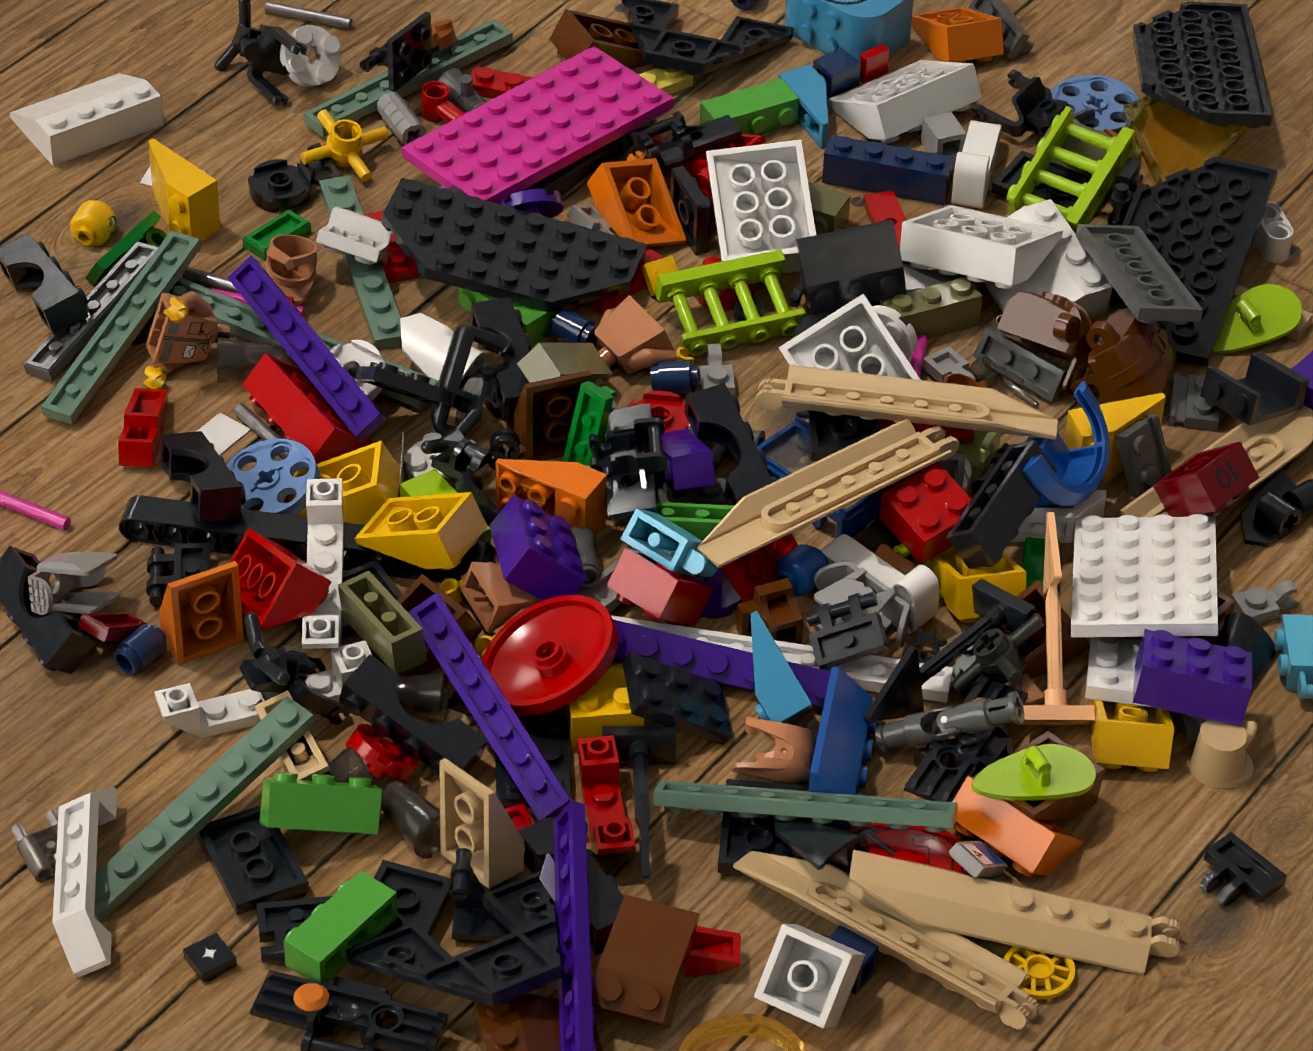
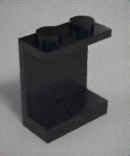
M1259 351L1251 354L1246 377L1236 380L1214 366H1208L1200 396L1246 424L1253 425L1301 410L1309 379Z

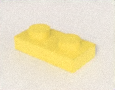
M655 68L639 74L669 95L693 86V76L684 73L682 70Z

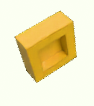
M673 255L646 263L640 267L651 297L656 296L655 289L659 275L678 271Z

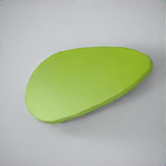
M1275 284L1258 285L1239 295L1231 302L1213 354L1233 353L1250 349L1290 334L1297 328L1302 318V305L1299 298L1288 288Z
M1044 744L1031 746L1028 749L1021 750L988 765L974 778L971 788L978 795L1003 800L1031 801L1079 796L1089 791L1094 785L1096 770L1093 763L1081 752L1063 745Z

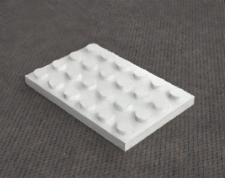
M1161 514L1154 517L1123 515L1119 518H1101L1092 515L1076 520L1071 637H1143L1145 629L1152 631L1165 630L1174 636H1218L1215 516L1193 514L1189 517H1171Z

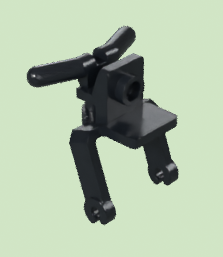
M238 0L239 23L236 33L229 47L216 60L214 67L217 71H223L238 54L245 57L249 64L247 71L248 80L268 96L270 102L275 105H279L281 102L283 106H286L289 97L264 78L263 72L268 71L281 75L288 74L286 66H282L280 60L281 44L296 55L299 52L301 55H306L308 47L298 42L281 27L260 24L259 29L251 27V0Z
M1012 70L1007 77L1010 79L1008 81L1009 85L1019 89L1012 97V103L1019 116L1018 121L1014 122L985 108L981 104H977L972 109L973 113H975L973 118L976 121L1002 125L1001 131L1012 137H1021L1026 131L1037 133L1044 137L1055 116L1061 115L1065 107H1069L1067 101L1053 99L1050 88L1043 86L1039 77L1034 76L1029 79L1019 71ZM1091 108L1073 114V119L1078 120L1081 124L1095 118V111Z
M472 409L453 430L448 432L447 436L424 441L421 445V450L424 454L441 453L432 459L431 467L442 472L445 476L457 480L455 483V491L457 493L472 492L486 524L490 526L502 509L498 508L482 492L485 474L489 468H493L496 471L495 462L498 459L508 458L502 453L496 451L491 453L482 447L478 448L475 441L468 440L465 437L482 417L478 409Z
M254 612L245 615L244 622L249 647L255 658L242 661L239 669L252 691L260 692L265 701L288 690L292 699L300 706L329 719L332 724H341L342 719L339 713H343L345 717L350 715L343 704L310 689L305 682L308 677L307 675L317 673L316 668L320 672L326 670L320 658H312L305 651H298L286 644L282 645L279 649H276L275 646L264 644L258 615Z

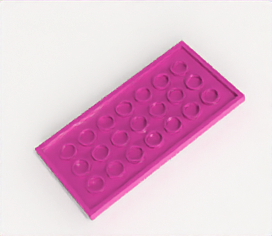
M593 46L401 147L402 157L453 192L476 196L498 204L502 199L506 200L511 197V194L530 187L673 109L674 97Z

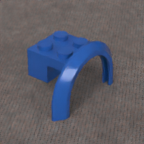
M1081 381L1073 395L1089 419L1094 437V445L1069 450L1058 433L1056 440L1028 437L1026 440H1036L1057 469L1055 474L1043 455H1039L1036 458L1034 456L1031 457L1022 470L1041 495L1034 507L1043 508L1050 504L1060 506L1079 504L1088 499L1102 481L1109 459L1108 429L1101 406L1085 381Z

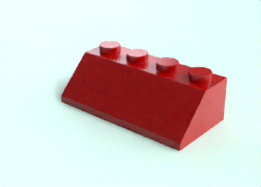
M265 353L242 384L251 394L249 397L250 401L268 413L266 418L273 425L283 429L285 432L283 437L306 446L317 464L374 443L369 436L363 442L355 437L301 368Z
M248 528L229 563L236 561L239 566L242 612L245 614L250 612L256 613L259 617L260 626L265 629L313 614L316 608L326 600L329 586L332 582L284 546Z

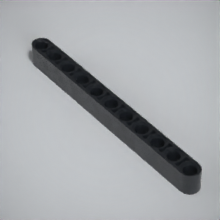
M135 495L128 500L118 527L123 537L135 542L172 547L180 543L210 542L211 552L231 555L235 553L245 533L250 528L284 546L307 563V517L241 509V516L238 519L199 522L190 509V502ZM344 523L343 570H350L377 560L388 576L417 580L423 574L432 582L442 583L443 580L453 578L457 581L461 580V575L468 572L472 562H493L496 564L498 557L493 545L484 541H477L462 557L460 564L450 570H443L442 568L424 569L358 545L354 538L365 525Z

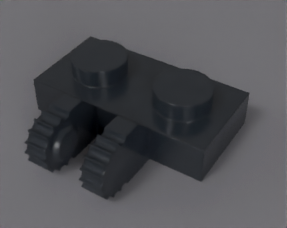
M1230 832L1205 850L1204 860L1213 869L1205 874L1200 881L1199 887L1206 893H1209L1219 887L1226 877L1231 882L1220 891L1217 897V901L1222 906L1227 907V905L1236 901L1243 891L1260 904L1285 885L1287 875Z

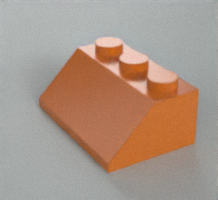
M967 776L952 801L958 803L957 819L954 824L956 830L970 838H973L974 835L985 841L984 844L998 857L1002 858L1003 854L1014 861L1011 866L1015 870L1030 878L1033 874L1047 877L1075 853L1084 842L1052 820L1033 821L1002 799H994L976 794L971 788L974 777Z

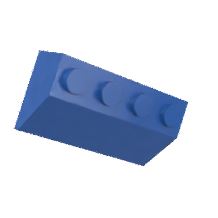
M832 666L810 770L809 791L863 795L858 793V788L865 789L867 783L868 767L863 766V762L871 761L873 740L868 739V736L875 735L877 723H870L864 720V715L873 703V697L839 667ZM835 820L833 822L837 828L851 830L849 821Z

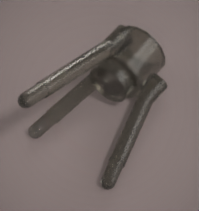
M987 355L976 359L972 363L969 372L974 375L977 383L985 380L988 383V388L993 387L994 389L998 388L1002 383L1035 408L1039 406L1035 399L1010 381L1012 380L1023 385L1025 380L1017 374L995 363Z

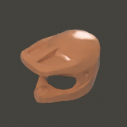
M286 234L275 236L270 241L264 269L286 296L294 297V306L302 304L312 289L316 274L317 245L308 238Z
M746 717L745 732L750 735L758 731L762 732L776 741L775 747L767 753H756L755 762L733 763L732 772L767 778L786 784L800 783L810 779V770L815 751L813 731L786 723Z

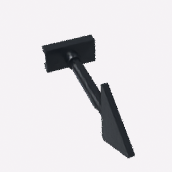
M981 578L972 585L974 613L980 615V620L921 667H919L918 649L909 646L865 713L864 720L872 723L903 718L906 715L924 712L922 685L969 649L976 639L987 630L1002 627L1013 633L1036 612V606ZM1037 631L1036 633H1034L1031 637H1029V638L1027 639V641H1029V640L1032 639L1035 635H1037V634H1038V631Z
M602 726V736L614 735L619 764H630L633 769L635 822L639 828V868L642 879H650L648 766L650 764H676V726Z

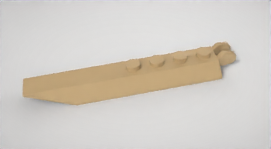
M789 365L787 380L774 378L773 380L770 378L762 380L758 387L759 393L756 396L758 406L761 409L764 408L771 411L785 407L798 412L811 410L825 412L832 416L844 414L859 416L865 420H874L876 418L893 420L896 423L909 418L911 423L1056 440L1057 419L991 388Z
M1304 405L1301 410L1253 425L1242 422L1203 451L1241 441L1260 477L1248 486L1251 491L1304 452L1313 443V410ZM1154 487L1147 490L1120 511L1122 516L1154 517L1161 514L1168 515ZM1240 498L1230 499L1226 502L1228 507Z
M906 418L742 497L698 545L697 550L720 568L939 460L945 461L949 459L950 456L952 457L958 452L960 442L951 436L945 439L946 431L937 425L921 433H916L910 419Z
M853 850L849 881L918 925L1140 975L1145 973L1149 954L1174 958V956H1178V953H1180V943L1176 940V937L1181 935V925L1177 920L1169 919L1168 917L1161 916L1152 919L1148 914L984 877L974 878L970 874L857 850Z
M750 851L733 865V868L837 926L841 925L878 945L879 952L899 959L908 964L912 970L924 973L940 982L946 989L958 992L971 999L980 1008L998 1013L1002 1023L1012 1026V1029L1021 1030L1025 1028L1030 1022L1029 1019L1032 1020L1040 1012L1037 999L1035 1000L1034 997H1030L1029 994L1019 989L1028 972L957 933L916 924L849 881V874L827 863L823 869L817 870L804 859Z

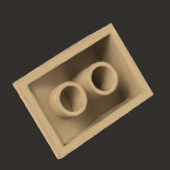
M446 758L439 761L441 855L455 864L456 851L458 849L467 848L471 850V867L479 882L489 889L523 872L524 839L495 792Z

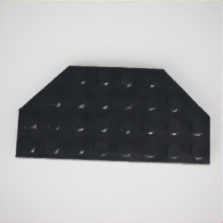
M1188 1L1180 5L1179 11L1173 13L1167 10L1154 16L1152 23L1146 25L1140 22L1133 25L1132 39L1141 92L1208 124H1214L1219 127L1230 125H1245L1249 128L1271 126L1272 113L1247 4Z
M1213 157L1204 161V166L1190 171L1186 168L1166 176L1165 181L1152 187L1146 184L1136 189L1122 226L1140 227L1203 309L1200 322H1188L1187 324L1180 325L1170 321H1158L1163 330L1167 331L1168 337L1174 345L1177 360L1208 367L1277 180L1278 170ZM1113 287L1109 304L1114 311L1127 308L1128 306Z
M401 178L382 214L381 222L387 231H392L397 237L396 243L406 256L416 261L418 271L424 278L499 299L510 297L514 303L546 312L560 310L562 304L572 301L579 305L601 299L603 293L614 290L617 294L629 292L647 249V244L637 242L631 238L615 236L601 230L589 229L568 221L556 220L539 213L523 211L509 205L497 204L476 196L464 195L447 188H439Z

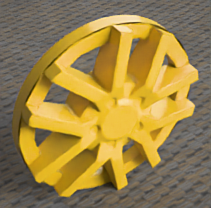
M1011 947L1006 953L1004 960L1009 963L1011 961L1020 969L1028 972L1019 988L1020 990L1029 994L1030 997H1034V999H1047V1003L1052 1002V998L1070 991L1075 977L1073 959L1060 956L1050 959L1046 953L1040 952L1035 954L1029 949ZM1021 951L1022 954H1023L1027 959L1025 960L1024 958H1022L1021 956H1019L1017 953H1019V952ZM1064 960L1067 967L1059 966V964ZM1030 985V989H1027L1024 986ZM1036 986H1043L1044 991H1036Z

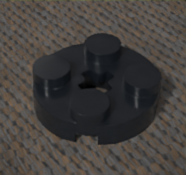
M285 159L263 162L254 168L252 176L249 175V194L254 201L262 204L263 210L267 212H276L280 208L305 204L310 201L312 189L311 173L303 164L297 162V167L288 165Z

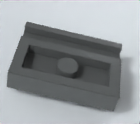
M1174 372L1169 426H1174V423H1182L1184 428L1217 431L1220 408L1200 396L1205 375L1189 374L1187 378L1179 377V373Z
M1148 413L1145 415L1146 419L1136 421L1116 435L1130 496H1141L1152 488V485L1172 471L1159 415Z

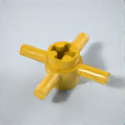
M327 110L320 111L317 118L329 133L326 145L300 153L302 163L306 165L330 157L333 164L338 167L346 168L352 166L362 182L370 180L372 173L360 158L363 146L387 139L388 131L386 127L362 133V129L357 122L348 119L335 122Z

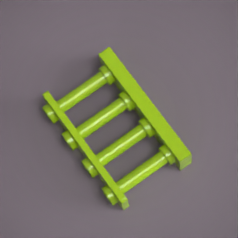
M1066 106L1061 115H1056L1053 119L1048 136L1039 141L1032 161H1027L1024 165L1018 183L1010 187L1006 197V201L1009 202L1010 215L1021 209L1024 205L1028 206L1046 201L1031 194L1037 183L1041 182L1078 197L1073 207L1069 206L1066 208L1055 204L1076 234L1078 224H1090L1118 179V175L1128 158H1131L1136 150L1135 130L1123 126L1117 137L1109 138L1075 125L1073 121V108ZM1071 136L1105 149L1107 153L1103 160L1094 161L1060 147L1066 137ZM1056 159L1090 172L1092 177L1088 183L1082 185L1050 173L1046 169L1051 161Z
M779 249L659 275L655 289L658 303L668 301L674 303L685 334L681 335L678 348L686 347L689 350V355L699 356L708 351L707 344H721L722 349H731L738 344L747 342L759 343L767 338L779 335H794L806 312L804 308L790 311L777 279L781 278L785 263L782 250ZM757 282L765 283L777 314L759 317L747 285ZM729 288L735 289L747 320L729 324L716 291ZM696 295L704 296L716 327L698 331L686 298Z

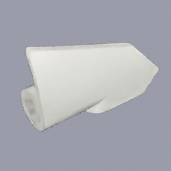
M422 313L400 318L402 352L424 375L439 381L453 331L446 325ZM471 347L462 380L465 376L477 373L479 368L484 367L486 361V354Z

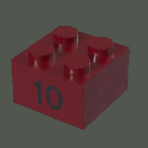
M1240 441L1196 453L1152 486L1167 514L1171 517H1189L1193 514L1204 515L1207 512L1209 516H1214L1228 508L1226 502L1230 499L1234 500L1247 494L1250 491L1248 486L1260 477Z

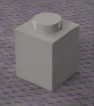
M948 112L923 118L921 143L926 151L951 156L956 160L957 153L963 150L966 132L953 113Z

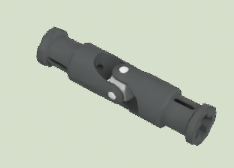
M1014 691L1009 692L1008 697L990 701L987 698L966 702L956 708L945 707L906 715L904 720L892 723H886L885 721L877 722L875 726L876 741L880 751L883 754L891 753L893 748L906 745L911 747L931 744L932 741L940 742L960 736V733H983L994 730L997 725L1011 722L1019 725L1023 724L1025 719L1024 707L1019 694ZM935 720L942 731L941 734L933 735L931 732L932 724Z

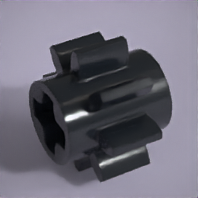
M918 626V636L915 639L910 636L905 638L909 644L918 649L919 662L921 663L927 662L940 651L939 647L945 646L948 643L947 639L937 640L935 637L937 634L936 627L929 634L924 633L922 627ZM927 639L931 640L932 648L935 650L934 654L927 653L925 657L920 656V648L916 646L918 642L925 644Z

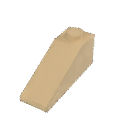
M288 690L255 705L260 721L287 696L292 699ZM309 730L279 757L287 772L298 774L297 780H311L313 774H323L330 771Z

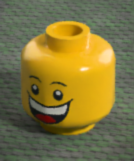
M89 200L82 203L70 221L69 228L72 236L82 245L103 246L116 228L117 219L108 204L102 201Z

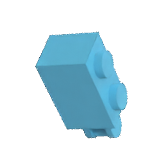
M639 508L635 509L621 537L622 541L672 572L693 577L695 574L704 577H710L715 574L717 566L697 550L702 540L658 513Z
M1283 614L1280 629H1275L1273 635L1275 650H1280L1277 662L1278 675L1284 676L1286 691H1297L1299 700L1313 699V615Z

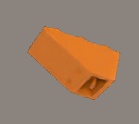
M498 459L495 462L496 506L503 509L511 497L515 495L524 501L530 499L536 502L544 512L551 516L559 515L571 525V528L586 527L597 536L605 527L607 474L577 462Z

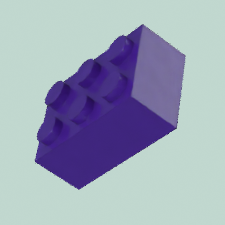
M513 495L489 526L504 580L542 601L558 596L575 595L586 581V576L576 548L577 544L571 532V525L559 515L551 516L547 514L536 502L530 499L524 501Z
M1144 630L1134 665L1133 703L1242 726L1252 692L1251 652H1246L1237 646L1224 647L1210 644L1201 638L1188 639L1174 636L1165 630Z

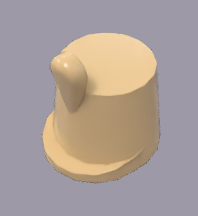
M1209 719L1206 720L1201 726L1189 766L1192 775L1204 785L1218 789L1238 788L1247 784L1251 780L1254 771L1252 759L1247 754V748L1256 735L1257 723L1248 721L1247 729H1245L1243 725L1240 727Z

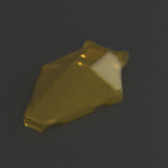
M1153 97L1136 100L1124 105L1123 117L1128 127L1135 130V142L1138 148L1142 149V156L1156 185L1164 182L1166 176L1186 168L1190 171L1204 166V161L1213 157L1222 158L1246 132L1245 125L1219 127L1214 124H1208Z

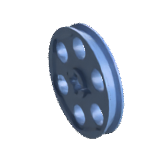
M1101 75L1074 76L1061 81L1051 91L1053 99L1068 102L1069 107L1073 108V114L1088 108L1095 111V118L1083 123V125L1093 124L1097 126L1094 127L1095 130L1104 131V129H1108L1119 134L1123 126L1134 130L1139 122L1141 102L1138 95L1131 87L1114 78ZM1093 88H1101L1105 91H1094ZM1065 93H1073L1077 96L1071 97L1065 95ZM1117 101H1125L1129 104L1122 105L1117 103ZM1113 119H1121V120H1124L1125 122H1123V123H1117V122H1114V121H1112V120H1113Z
M269 439L252 444L238 452L226 464L229 470L234 472L239 484L244 486L246 501L244 505H241V509L249 510L254 505L262 504L263 507L259 511L295 516L306 507L307 479H320L319 468L310 450L303 444L289 439ZM283 452L289 453L284 460L274 461L278 454ZM256 462L254 468L248 471L241 470L247 463ZM303 468L309 469L305 475L293 477L298 470ZM290 494L296 495L291 502L280 503L285 496Z

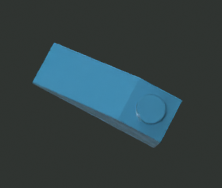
M811 64L778 74V79L782 78L799 97L798 123L821 149L826 148L828 111L825 78L819 75Z
M756 610L750 614L755 695L760 703L754 708L760 719L788 724L814 708Z

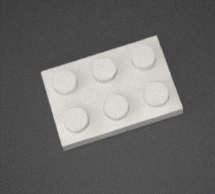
M1118 637L1090 638L1085 699L1146 706L1133 703L1134 665L1142 638L1136 640Z

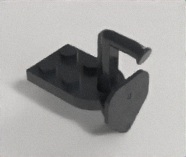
M462 324L453 332L437 386L429 384V377L413 372L411 374L404 372L398 374V367L379 362V364L370 362V366H358L355 380L431 404L430 412L434 430L441 436H447L448 432L453 430L470 410L478 409L481 412L486 396L488 382L483 378H470L466 382L464 389H459L473 342L496 350L498 355L502 357L509 351L513 341L511 339L506 340L495 333L468 324ZM450 409L457 410L455 426L446 424Z

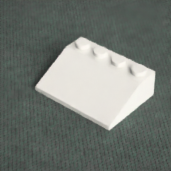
M919 60L827 99V107L868 139H878L882 143H890L900 138L899 134L921 130L923 118L970 109L972 107L971 103L982 99L974 64Z
M121 73L10 112V118L52 166L163 126L161 95L147 80Z
M793 140L706 151L721 260L727 261L781 249L785 257L782 272H799L800 264L796 239L816 235L802 141Z
M1051 199L1022 207L1006 217L1063 230V235L1031 277L1024 282L1016 284L1015 288L1004 289L995 286L996 282L988 280L983 282L1003 312L1008 300L1018 292H1031L1041 296L1043 292L1063 296L1077 303L1088 311L1092 317L1106 314L1113 287L1078 240L1076 234Z
M949 205L902 222L900 254L902 260L911 262V266L914 268L927 269L933 267L939 269V273L944 275H967V279L970 281L984 282L988 280L996 282L995 286L999 288L1012 289L1015 288L1016 284L1024 282L1031 277L1061 239L1063 230Z
M864 294L779 347L780 352L789 365L920 380Z

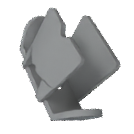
M91 551L58 553L39 563L37 572L28 576V585H31L29 586V593H31L30 601L32 602L30 603L31 611L41 615L48 614L51 611L92 614L105 608L104 606L113 603L121 597L120 592L69 591L74 588L90 587L98 584L104 578L105 566L117 560V554ZM51 573L55 575V588L53 592L49 586ZM60 600L65 601L63 604H55Z
M848 560L828 564L816 572L814 582L820 591L814 594V600L821 605L825 603L834 605L848 600L850 595L856 593L864 595L873 592L871 588L875 589L878 594H875L878 605L866 609L865 614L877 612L881 616L884 632L893 623L898 626L896 646H904L905 638L909 631L910 605L898 597L895 590L889 588L868 573L866 569H859ZM852 614L837 618L835 624L852 620ZM821 624L814 626L818 630H822Z

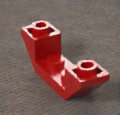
M614 735L577 739L583 804H585V816L588 822L592 851L598 855L636 851L631 819L625 817L619 786V759Z

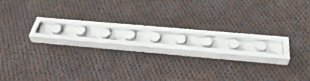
M611 615L614 620L753 653L752 637L665 623L659 624ZM775 640L786 661L818 668L812 646ZM868 655L834 667L842 669L864 690L880 692L901 659ZM946 666L922 685L923 699L947 703L953 667Z

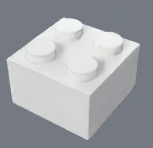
M782 924L754 998L821 1028L837 1027L865 954L800 925Z

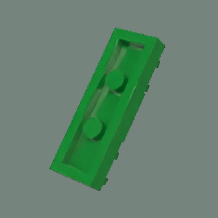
M152 210L95 263L85 279L94 286L102 277L104 278L136 242L158 247L152 241L153 239L161 245L167 235L163 230L154 227L162 217Z
M590 381L581 383L562 462H577L590 465V459L594 455L589 447V435L596 434L598 441L604 444L609 415L614 410L612 403L614 397L617 396L616 391L608 386L600 388Z

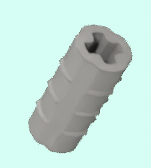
M385 93L377 101V111L382 116V120L389 125L388 128L395 133V137L404 146L426 135V129L422 125L420 118L415 116L413 109L409 108L406 100H403L398 93Z

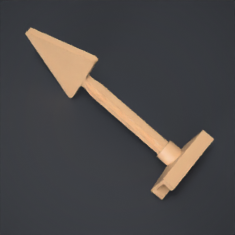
M1047 512L1043 580V594H1047L1045 600L1047 689L1044 690L1045 705H1023L1025 719L1023 724L1018 726L1091 725V721L1095 720V705H1067L1066 690L1063 689L1061 600L1057 585L1062 579L1054 512Z

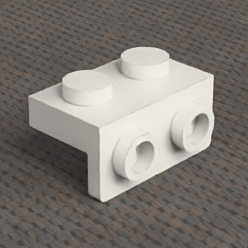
M336 206L332 209L328 225L319 229L316 242L325 245L324 249L329 252L343 254L344 251L355 255L354 259L358 262L373 264V262L377 263L386 257L393 232L387 231L381 224V221Z

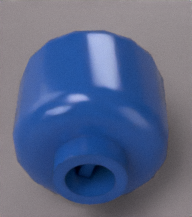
M800 544L779 558L776 565L777 581L788 578L793 586V594L804 596L816 588L814 576L820 568L828 565V560L820 549L807 544Z

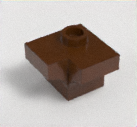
M788 578L755 586L754 599L737 604L736 630L739 635L752 637L750 614L757 610L774 640L802 644L803 617L796 606L793 586Z

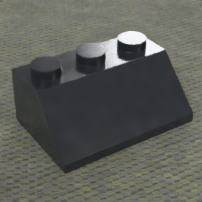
M892 219L796 239L803 291L811 314L840 309L862 294L865 295L869 302L893 298L898 294L907 295L904 267Z

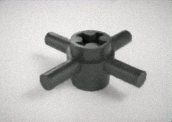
M1034 615L1010 635L1004 634L1000 629L987 630L973 644L972 650L976 656V662L952 680L951 684L960 693L986 672L991 674L998 682L1003 684L1010 682L1012 685H1018L1023 679L1022 672L1026 666L1025 658L1018 651V646L1041 629L1044 624Z

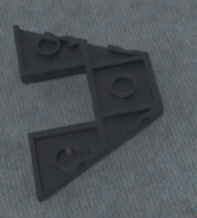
M621 0V7L644 63L652 64L659 69L672 68L682 70L688 75H704L793 39L794 27L739 16L735 17L721 40L670 30L669 28L679 15V4L659 0Z
M541 871L482 894L483 907L511 932L508 935L452 957L416 922H412L346 949L347 960L349 964L494 1007L507 1003L511 999L532 990L543 988L545 985L562 978L554 901L540 880Z

